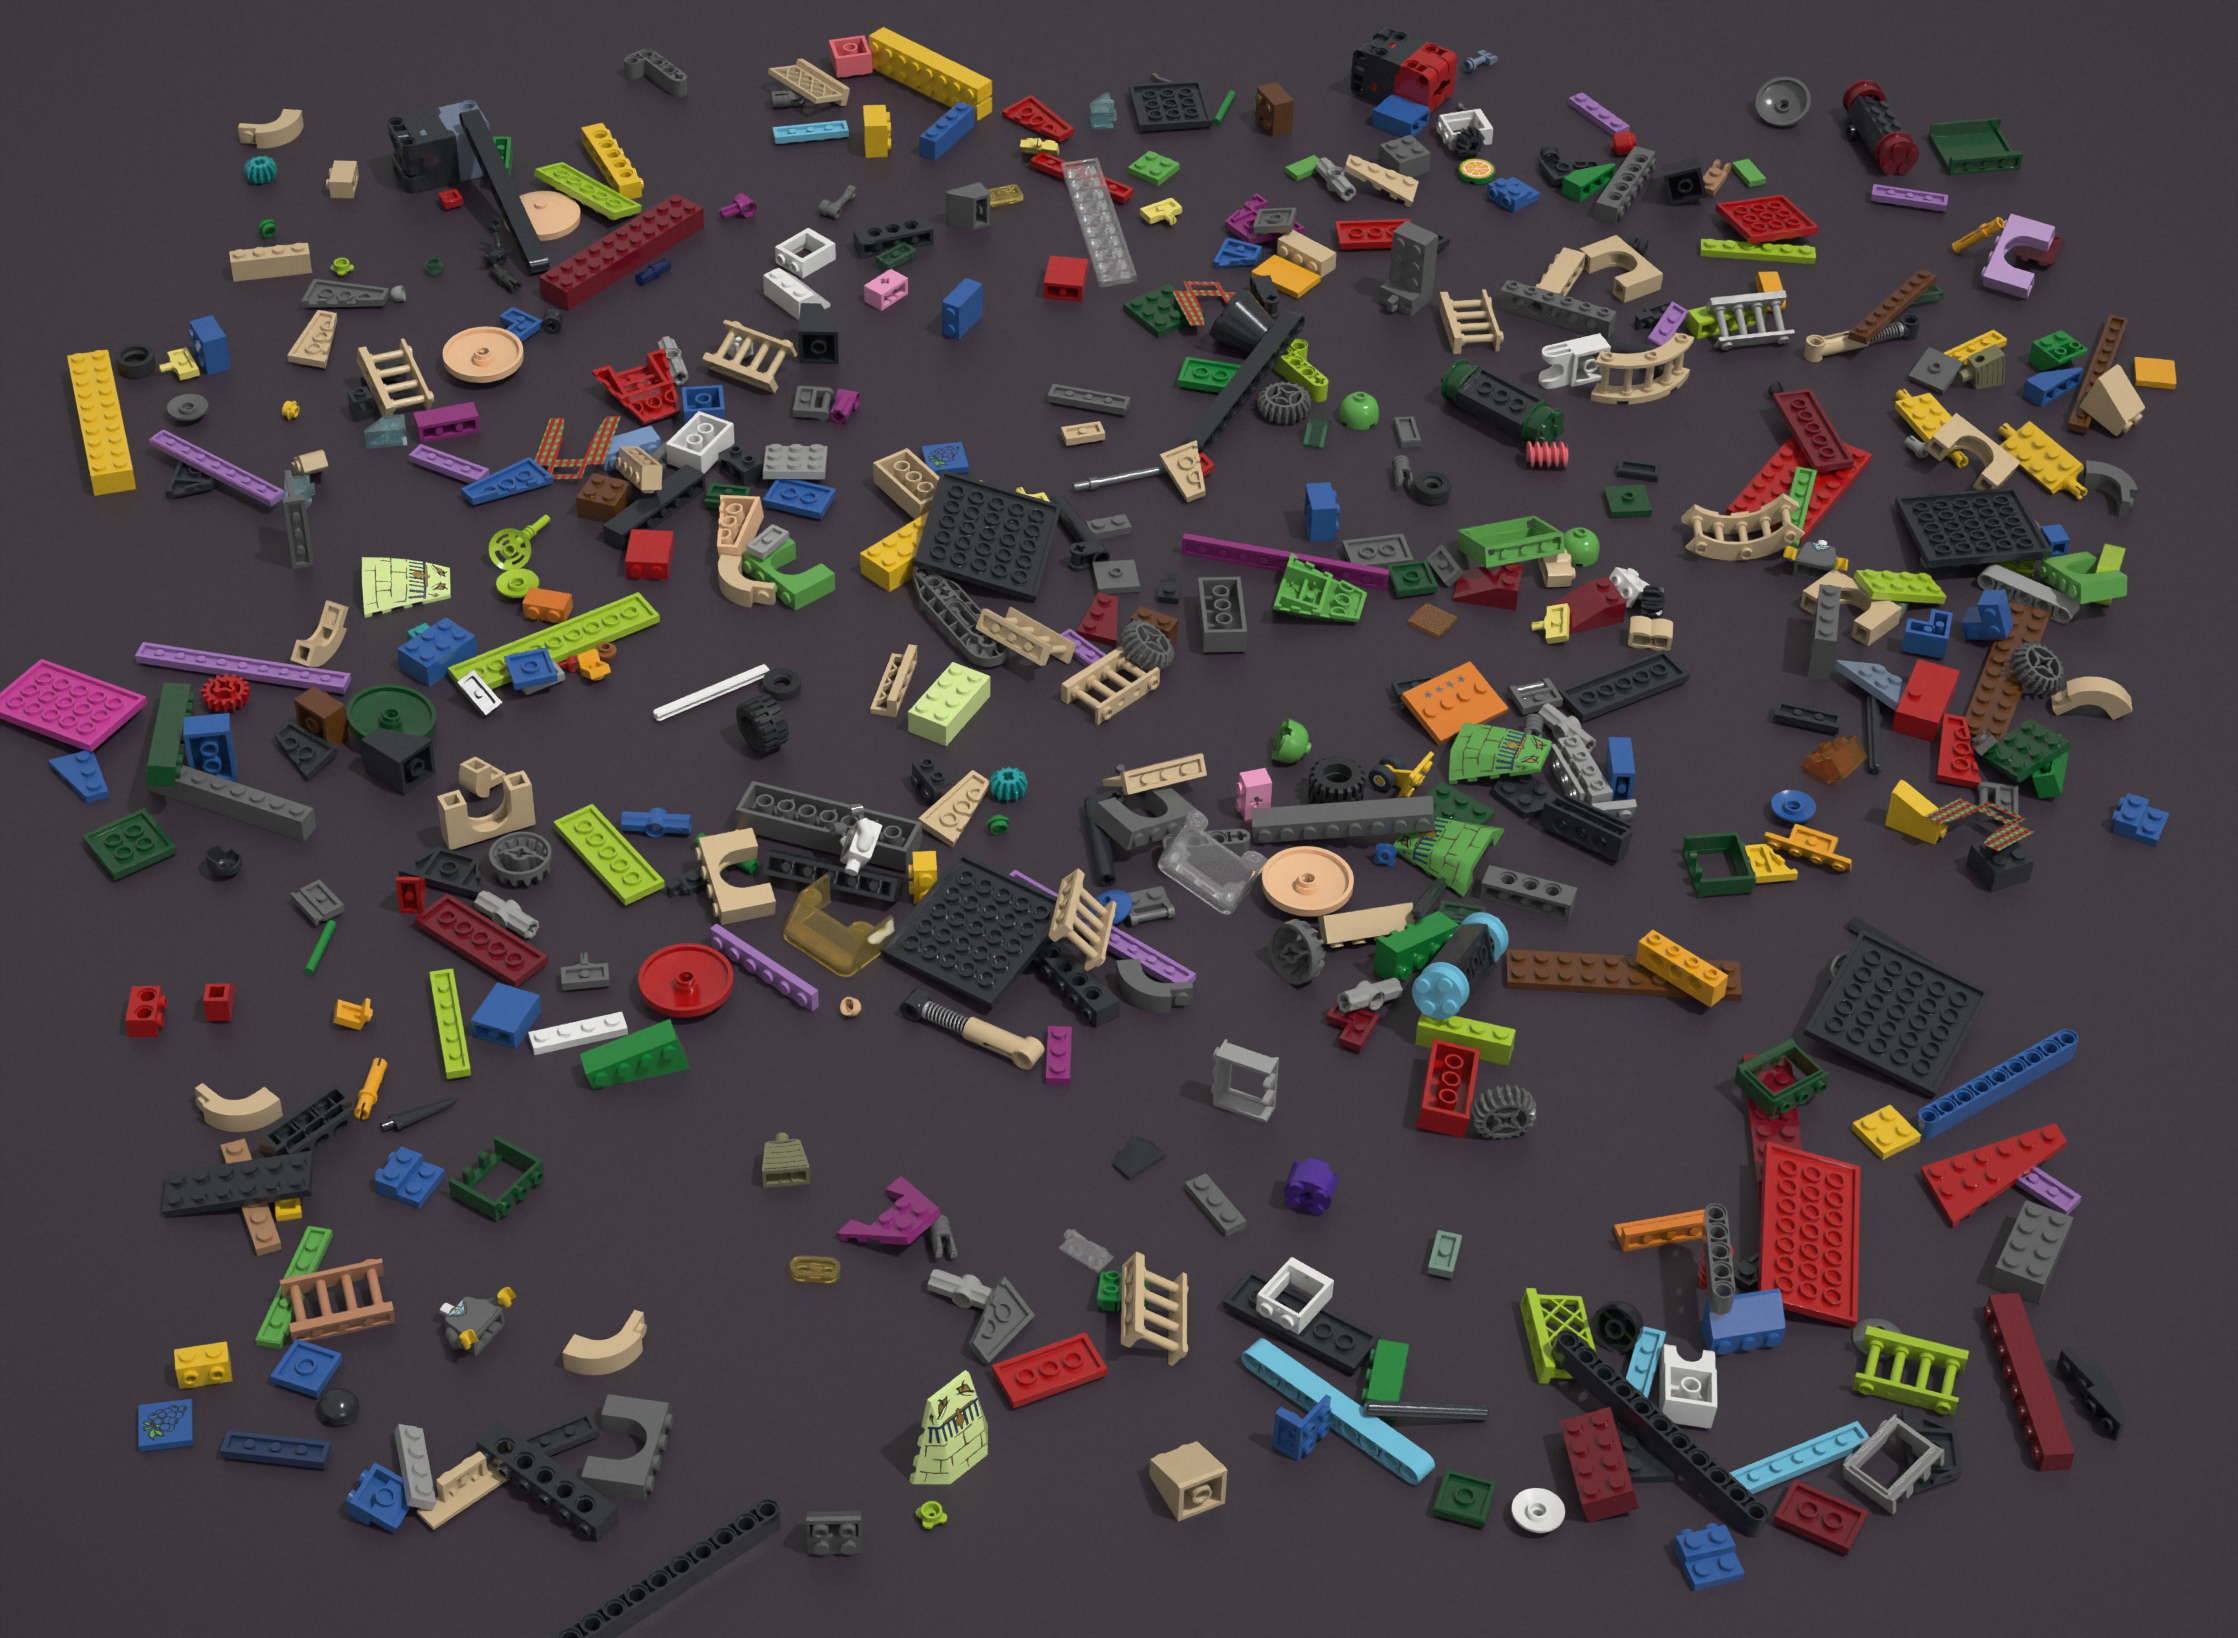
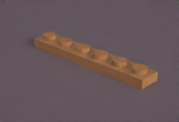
M245 1138L220 1145L226 1164L252 1160ZM268 1204L242 1206L241 1210L257 1256L281 1250V1242Z

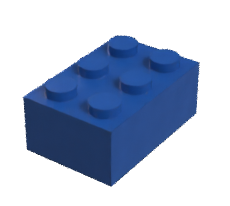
M446 617L397 648L400 669L428 687L449 675L448 667L478 656L475 635Z
M230 714L183 717V735L189 767L230 781H238V762Z

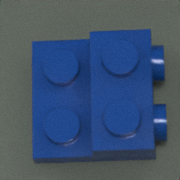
M1500 177L1488 184L1487 197L1515 213L1539 200L1540 192L1515 177L1508 180Z
M2127 793L2126 798L2121 797L2117 810L2120 811L2115 810L2112 816L2111 823L2114 824L2112 833L2156 847L2167 823L2169 813L2148 807L2149 799Z
M400 1147L397 1152L392 1151L389 1154L385 1168H378L375 1172L377 1194L420 1209L445 1177V1169L424 1162L423 1155Z
M374 1463L370 1471L364 1469L357 1481V1484L360 1485L357 1491L352 1489L344 1503L348 1507L345 1513L366 1525H369L372 1521L386 1530L395 1533L411 1507L407 1506L403 1478Z
M1710 1523L1703 1530L1693 1532L1692 1529H1685L1676 1536L1674 1551L1693 1591L1744 1580L1745 1572L1735 1554L1736 1545L1726 1525L1718 1526L1716 1523Z

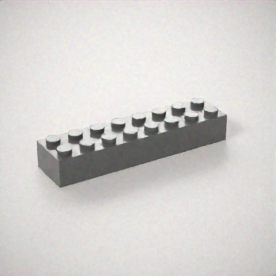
M755 781L751 782L735 809L736 829L738 830L752 828L756 835L837 855L842 854L843 846L840 843V836L833 837L830 834V827H834L833 823L842 822L846 824L848 832L858 821V818L849 817V804ZM864 808V818L882 825L874 851L868 862L906 872L908 865L913 860V852H917L922 843V822Z

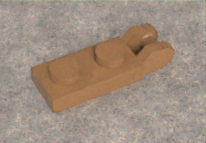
M1716 159L1712 167L1703 176L1707 195L1714 196L1727 179V175L1731 170V163L1727 162L1722 171L1719 169L1721 160Z

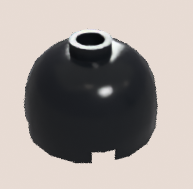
M1620 1300L1610 1301L1600 1307L1595 1312L1591 1321L1594 1328L1592 1331L1593 1337L1600 1346L1610 1352L1617 1350L1622 1351L1621 1353H1626L1631 1350L1640 1340L1644 1330V1322L1638 1309L1632 1304Z

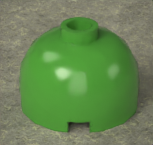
M1355 392L1347 395L1340 405V422L1343 423L1344 421L1347 423V427L1350 429H1369L1370 425L1374 423L1376 425L1379 420L1377 401L1371 395L1364 392Z
M1578 527L1569 529L1564 533V548L1567 554L1571 555V566L1576 567V564H1583L1582 567H1587L1598 560L1600 543L1592 531Z
M1287 718V723H1282L1275 738L1274 744L1277 745V751L1272 750V759L1280 763L1292 764L1299 761L1303 755H1308L1311 743L1308 742L1309 735L1303 725Z

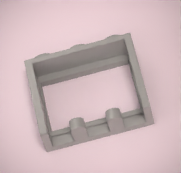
M1225 1039L1221 1047H1217L1213 1054V1061H1215L1212 1071L1214 1083L1211 1088L1213 1105L1266 1124L1276 1106L1279 1057L1271 1058L1227 1043L1228 1040ZM1232 1064L1265 1075L1263 1099L1230 1088Z
M1894 1414L1889 1420H1885L1880 1424L1877 1432L1872 1437H1867L1862 1442L1860 1449L1855 1454L1847 1456L1843 1462L1844 1479L1893 1515L1896 1512V1500L1901 1495L1909 1498L1913 1493V1483L1919 1477L1926 1481L1931 1474V1465L1934 1462L1940 1467L1944 1465V1449L1931 1443ZM1896 1434L1923 1455L1887 1490L1859 1468Z

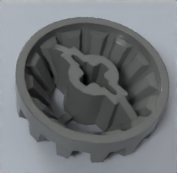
M514 832L502 836L493 843L489 851L492 874L506 885L511 881L514 887H517L518 883L524 882L526 887H528L531 880L538 883L550 872V866H552V852L549 842L542 836L531 832Z
M1294 919L1279 924L1273 929L1269 938V953L1276 971L1284 980L1296 985L1317 978L1325 964L1322 959L1325 958L1326 951H1322L1320 947L1324 942L1316 938L1318 931L1311 928V925L1305 921ZM1300 934V935H1301V939L1298 940V941H1296L1298 935Z

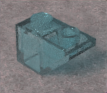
M1105 92L1090 103L1089 120L1091 129L1113 128V121L1117 120L1114 99L1110 98L1109 92Z

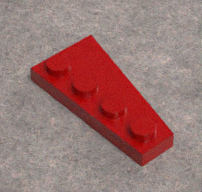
M1032 95L1002 110V117L1057 142H1062L1074 135V128Z
M1946 713L1943 715L1936 781L1977 789L1981 778L1978 777L1977 773L1978 766L1974 760V749L1970 744L1971 737L1966 717Z

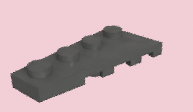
M313 279L301 303L302 308L384 306L390 293L389 288Z

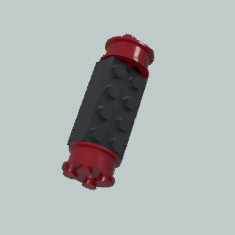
M1872 80L1854 82L1846 90L1842 100L1847 115L1871 154L1875 156L1882 171L1888 175L1906 174L1918 161V147L1913 143L1911 136L1905 133L1902 128L1903 126L1896 119V115L1891 111L1886 96L1881 91L1879 85Z

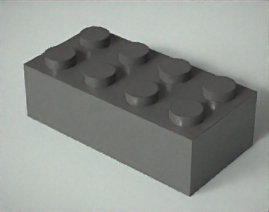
M1198 577L1197 601L1203 652L1246 651L1247 626L1241 578Z
M2026 1200L1995 1267L1991 1287L2006 1293H2019L2020 1298L2039 1304L2068 1239L2074 1217Z

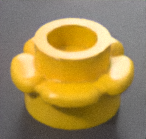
M286 401L282 408V416L287 417L288 420L292 417L296 418L300 409L297 406V402Z

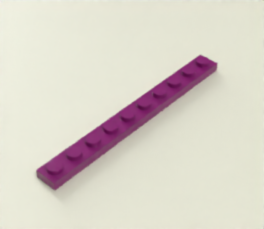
M1184 533L1182 538V555L1285 573L1292 553L1298 556V561L1304 564L1309 562L1315 565L1314 569L1323 574L1327 571L1333 575V579L1339 582L1344 580L1351 585L1387 591L1389 569Z

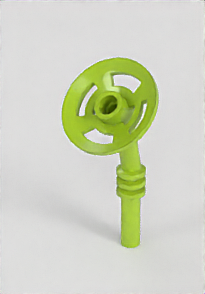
M544 515L532 526L529 525L522 531L508 528L497 532L489 543V555L493 563L503 570L522 568L531 556L530 539L535 537L536 532L550 522V517ZM505 534H508V535H509L508 537L503 538V539L499 542V544L496 543V541L498 540V538L501 537L502 535H505ZM506 540L510 541L505 546L502 545ZM525 543L526 547L521 548V545ZM500 550L501 555L506 558L505 563L497 558L495 551ZM516 552L519 553L516 557L512 558ZM521 555L525 556L522 561L512 565V562L518 560Z

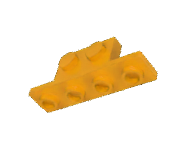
M1798 824L1794 825L1789 839L1769 832L1764 834V843L1771 849H1783L1795 857L1804 856L1810 858L1816 864L1825 863L1831 865L1833 869L1838 871H1851V859L1833 854L1838 843L1837 837Z

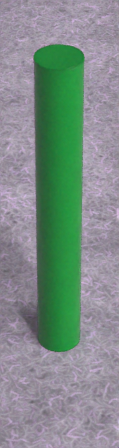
M1233 90L1228 92L1213 119L1215 125L1220 124L1235 96Z
M333 920L327 921L304 969L307 975L313 974L336 927V922Z

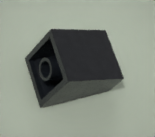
M1699 157L1662 165L1670 206L1707 197Z
M801 303L798 326L800 364H839L838 329L821 303Z
M377 728L361 740L366 773L403 796L436 773L433 744L430 738Z

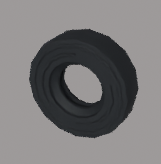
M776 668L768 671L762 680L763 692L767 693V695L769 694L777 701L795 698L801 690L800 676L796 671L788 668ZM784 681L790 683V685L776 687L774 683Z

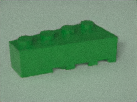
M1440 911L1424 917L1422 920L1419 919L1416 925L1412 923L1405 925L1404 930L1401 932L1394 930L1389 933L1387 938L1383 936L1378 937L1376 940L1374 972L1385 980L1396 978L1399 981L1406 980L1410 974L1417 969L1423 968L1427 962L1436 957L1459 925Z
M670 1019L580 1054L585 1074L593 1089L690 1069L684 1048Z

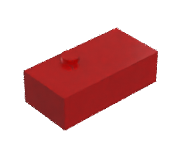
M1918 659L1896 709L1892 731L1934 743L1942 725L1943 715L1947 713L1955 694L1960 671Z
M1433 1039L1427 1058L1416 1127L1460 1138L1464 1137L1470 1118L1480 1050Z

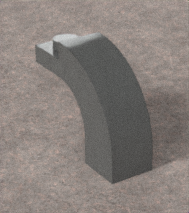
M2086 460L2082 474L2083 487L2103 491L2111 495L2117 502L2118 517L2127 518L2128 510H2132L2137 494V486L2134 480L2126 472L2113 465Z
M1140 959L1117 960L1116 979L1118 988L1122 995L1133 1005L1150 1012L1171 1013V1006L1193 1004L1192 981L1177 983L1155 982L1143 973Z

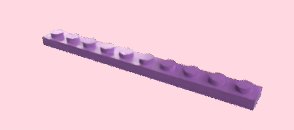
M147 642L141 644L135 655L137 663L222 676L228 673L229 677L237 674V678L244 677V679L307 689L315 686L321 691L345 694L351 682V673Z
M1017 870L1009 874L1058 897L1057 893ZM1077 913L1076 916L1093 931V926ZM1073 926V931H1075V932H1077L1078 934L1084 936L1081 932H1079V931ZM1111 927L1107 950L1123 960L1140 959L1142 971L1163 983L1189 981L1193 983L1196 980V973L1118 928Z

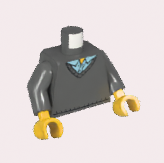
M1819 540L1817 543L1806 542L1803 548L1799 549L1786 546L1783 557H1786L1794 564L1792 576L1812 581L1819 580L1833 569L1842 573L1847 571L1848 559L1837 556L1836 549L1828 546V543L1824 540Z
M510 1287L503 1288L496 1297L491 1299L464 1297L456 1307L448 1303L442 1305L439 1316L445 1319V1336L453 1350L465 1349L476 1357L505 1325L503 1307H510L512 1304L510 1300L516 1298Z

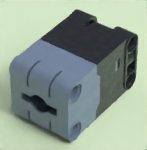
M466 100L461 103L388 119V134L394 147V152L391 154L393 172L407 193H417L423 190L485 177L459 119V113L479 109L476 102ZM482 114V116H483V118H484V121H485V123H486V125H487V127H488V129H489V123L487 122L486 118H485L484 115Z

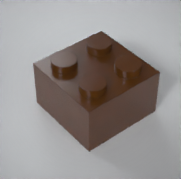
M1277 82L1257 87L1255 119L1272 137L1292 132L1294 100Z
M593 473L576 497L578 517L601 523L611 520L633 502L631 482Z
M315 686L294 699L299 726L336 747L349 739L346 709L342 702L333 699L326 692L319 690Z

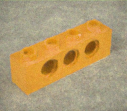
M1654 930L1639 941L1636 962L1709 1007H1712L1725 996L1728 980L1727 974Z

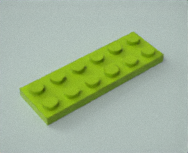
M564 162L535 169L534 176L541 179L542 182L548 183L555 187L556 190L579 200L583 205H588L594 211L606 215L610 220H618L619 218L629 217L641 212L640 204Z
M593 804L553 821L554 829L625 906L665 887L664 880Z

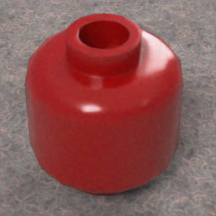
M1630 131L1615 133L1613 140L1609 141L1611 152L1615 151L1619 157L1629 155L1634 146H1637L1635 134H1632Z

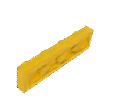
M1991 330L1944 352V354L1958 359L1966 365L1967 358L1970 355L1993 344H1997L1999 348L2006 346L2007 339L1995 330Z

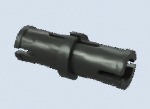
M494 264L493 266L497 271L491 267L490 273L498 278L503 286L506 285L511 289L512 292H519L515 286L521 289L522 283L514 278L510 271L502 268L500 264Z

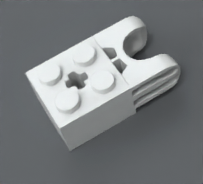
M1600 333L1545 346L1542 349L1541 357L1552 366L1540 372L1538 383L1545 389H1553L1566 385L1573 387L1601 380L1603 367L1595 365V361L1601 351L1610 352L1611 346Z
M1663 1345L1659 1361V1409L1674 1423L1711 1429L1717 1410V1370L1715 1369L1714 1351L1703 1350L1702 1358L1699 1361L1689 1362L1678 1355L1675 1345Z

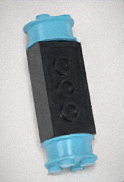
M1482 912L1473 913L1464 919L1452 937L1413 984L1412 995L1414 1002L1424 1015L1435 1019H1448L1454 1016L1462 1006L1467 1005L1494 970L1496 962L1508 946V933L1503 923L1497 917Z

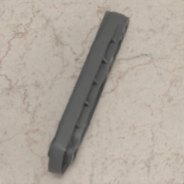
M914 567L913 585L921 607L971 662L980 666L992 667L1003 663L1009 656V647L975 629L982 610L962 588L939 573ZM1003 645L1005 647L1003 653L997 651L998 646Z

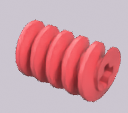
M1527 441L1526 464L1529 461L1531 467H1534L1535 462L1538 461L1539 467H1542L1543 462L1546 461L1547 467H1550L1552 462L1558 467L1559 463L1562 462L1563 466L1566 467L1568 463V443L1565 447L1564 443L1560 442L1557 447L1555 442H1551L1550 447H1548L1547 442L1544 441L1542 447H1540L1539 442L1536 441L1532 447L1531 442Z

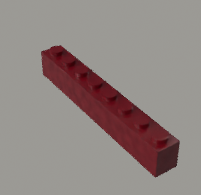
M2019 1293L1989 1295L1987 1305L1983 1307L1984 1319L1990 1324V1336L1996 1342L1997 1357L1999 1360H2002L2004 1366V1378L2009 1380L2010 1395L2012 1400L2016 1401L2018 1419L2023 1421L2024 1436L2026 1441L2030 1442L2032 1460L2036 1461L2040 1472L2070 1470L2075 1452Z

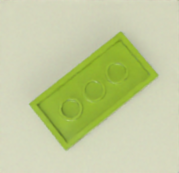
M1866 569L1865 571L1856 570L1854 574V579L1870 599L1944 604L1947 598L1941 588L1932 580V577L1926 573H1893L1887 570L1877 572Z

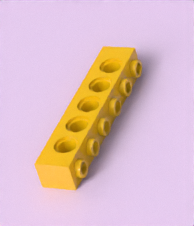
M603 123L582 127V143L611 188L629 199L642 197V189H644L643 180L637 176L636 169L631 167L629 159L625 158L622 148L618 147L617 141L612 138L610 130L606 129Z

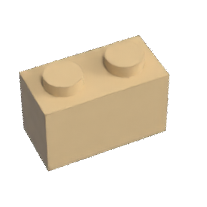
M334 161L333 168L329 169L330 179L326 180V188L330 190L331 198H354L359 179L357 161Z

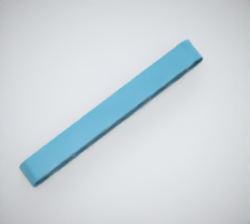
M1260 1338L1241 1354V1360L1245 1367L1308 1412L1326 1394L1330 1396V1408L1332 1409L1328 1422L1330 1427L1410 1484H1418L1434 1469L1435 1462L1426 1451L1376 1416H1366L1363 1407L1269 1341Z

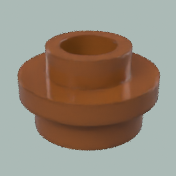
M608 642L601 643L595 648L602 662L612 661L617 653L616 646Z

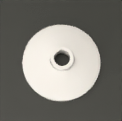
M1531 1488L1520 1492L1514 1498L1512 1515L1522 1528L1531 1532L1546 1533L1561 1525L1565 1516V1507L1561 1499L1551 1491Z

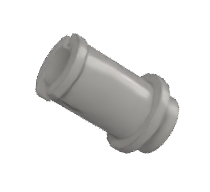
M1914 436L1907 437L1904 442L1905 447L1915 452V455L1919 458L1928 456L1929 452L1925 450L1927 443L1920 442Z

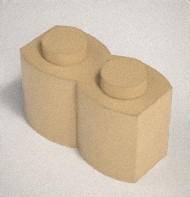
M318 450L294 457L293 462H291V468L294 474H297L298 477H303L327 470L328 463L324 451Z
M1566 549L1565 553L1538 559L1546 587L1571 586L1572 580H1575L1576 573L1575 568L1571 567V555L1567 554Z
M1633 616L1630 618L1628 631L1629 646L1638 649L1651 648L1656 651H1669L1671 649L1673 639L1672 621L1667 619L1652 620L1644 616Z

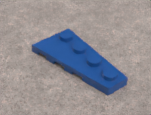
M528 457L461 488V495L472 505L552 484L554 480L550 473L531 457Z

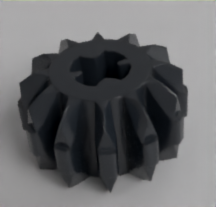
M1468 126L1466 129L1462 128L1460 133H1456L1457 138L1453 139L1455 143L1453 147L1461 157L1470 159L1472 156L1476 157L1478 151L1482 152L1481 147L1485 146L1483 142L1485 138L1479 129Z
M1655 584L1646 585L1642 592L1641 615L1652 620L1661 619L1665 606V588Z

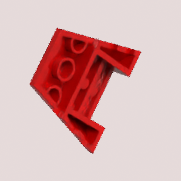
M665 348L647 353L645 365L615 374L610 365L592 370V374L643 424L681 413Z

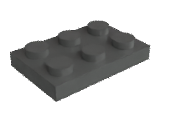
M1403 534L1342 541V549L1349 563L1386 569V565L1414 562Z

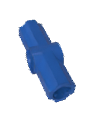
M653 808L648 813L622 812L621 829L623 831L646 832L647 835L654 838H660L665 833L691 834L692 815L668 814L662 808Z

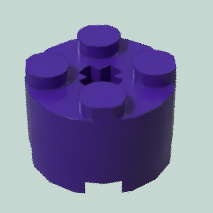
M1306 1158L1305 1162L1299 1163L1296 1160L1291 1166L1283 1189L1284 1196L1286 1197L1285 1203L1291 1208L1307 1209L1315 1216L1322 1215L1324 1210L1328 1209L1331 1205L1339 1182L1338 1174L1334 1175L1329 1170L1330 1165L1318 1159Z

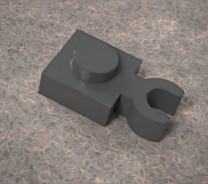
M1981 729V733L1975 738H1971L1973 742L1971 744L1972 747L1981 756L1997 742L1996 738L1988 730L1985 731L1984 729Z

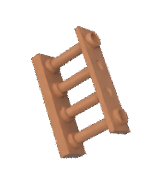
M382 1258L367 1259L357 1264L301 1276L293 1275L280 1280L282 1296H291L296 1322L289 1324L292 1343L295 1339L310 1342L395 1323L392 1301L383 1302L378 1277L384 1276ZM367 1279L373 1305L358 1308L352 1282ZM342 1285L347 1311L333 1314L327 1288ZM316 1290L322 1316L306 1319L301 1293Z

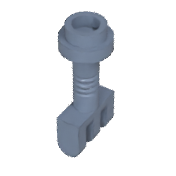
M1485 50L1477 52L1475 59L1471 57L1466 58L1462 63V67L1466 72H1473L1479 64L1485 63L1490 66L1496 63L1498 57L1492 56L1491 53H1487Z

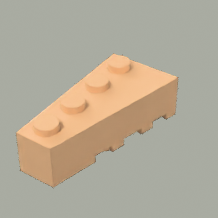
M720 495L721 505L719 506L720 518L717 539L719 558L721 554L742 557V553L746 551V545L755 538L764 518L760 497Z

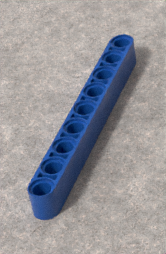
M2069 1029L2060 1030L1926 1105L1918 1112L1915 1129L1921 1134L1923 1139L1934 1138L2074 1058L2079 1039L2078 1035Z

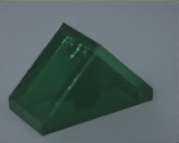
M1309 416L1303 447L1323 450L1332 429V422L1329 419Z

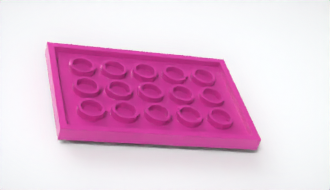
M40 659L0 693V719L92 752L147 704L146 696Z

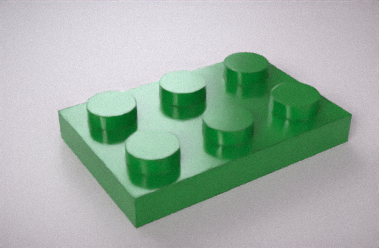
M1186 357L1178 378V386L1220 393L1241 365Z

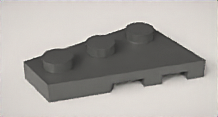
M1005 1276L998 1279L968 1344L983 1365L989 1363L1035 1316Z

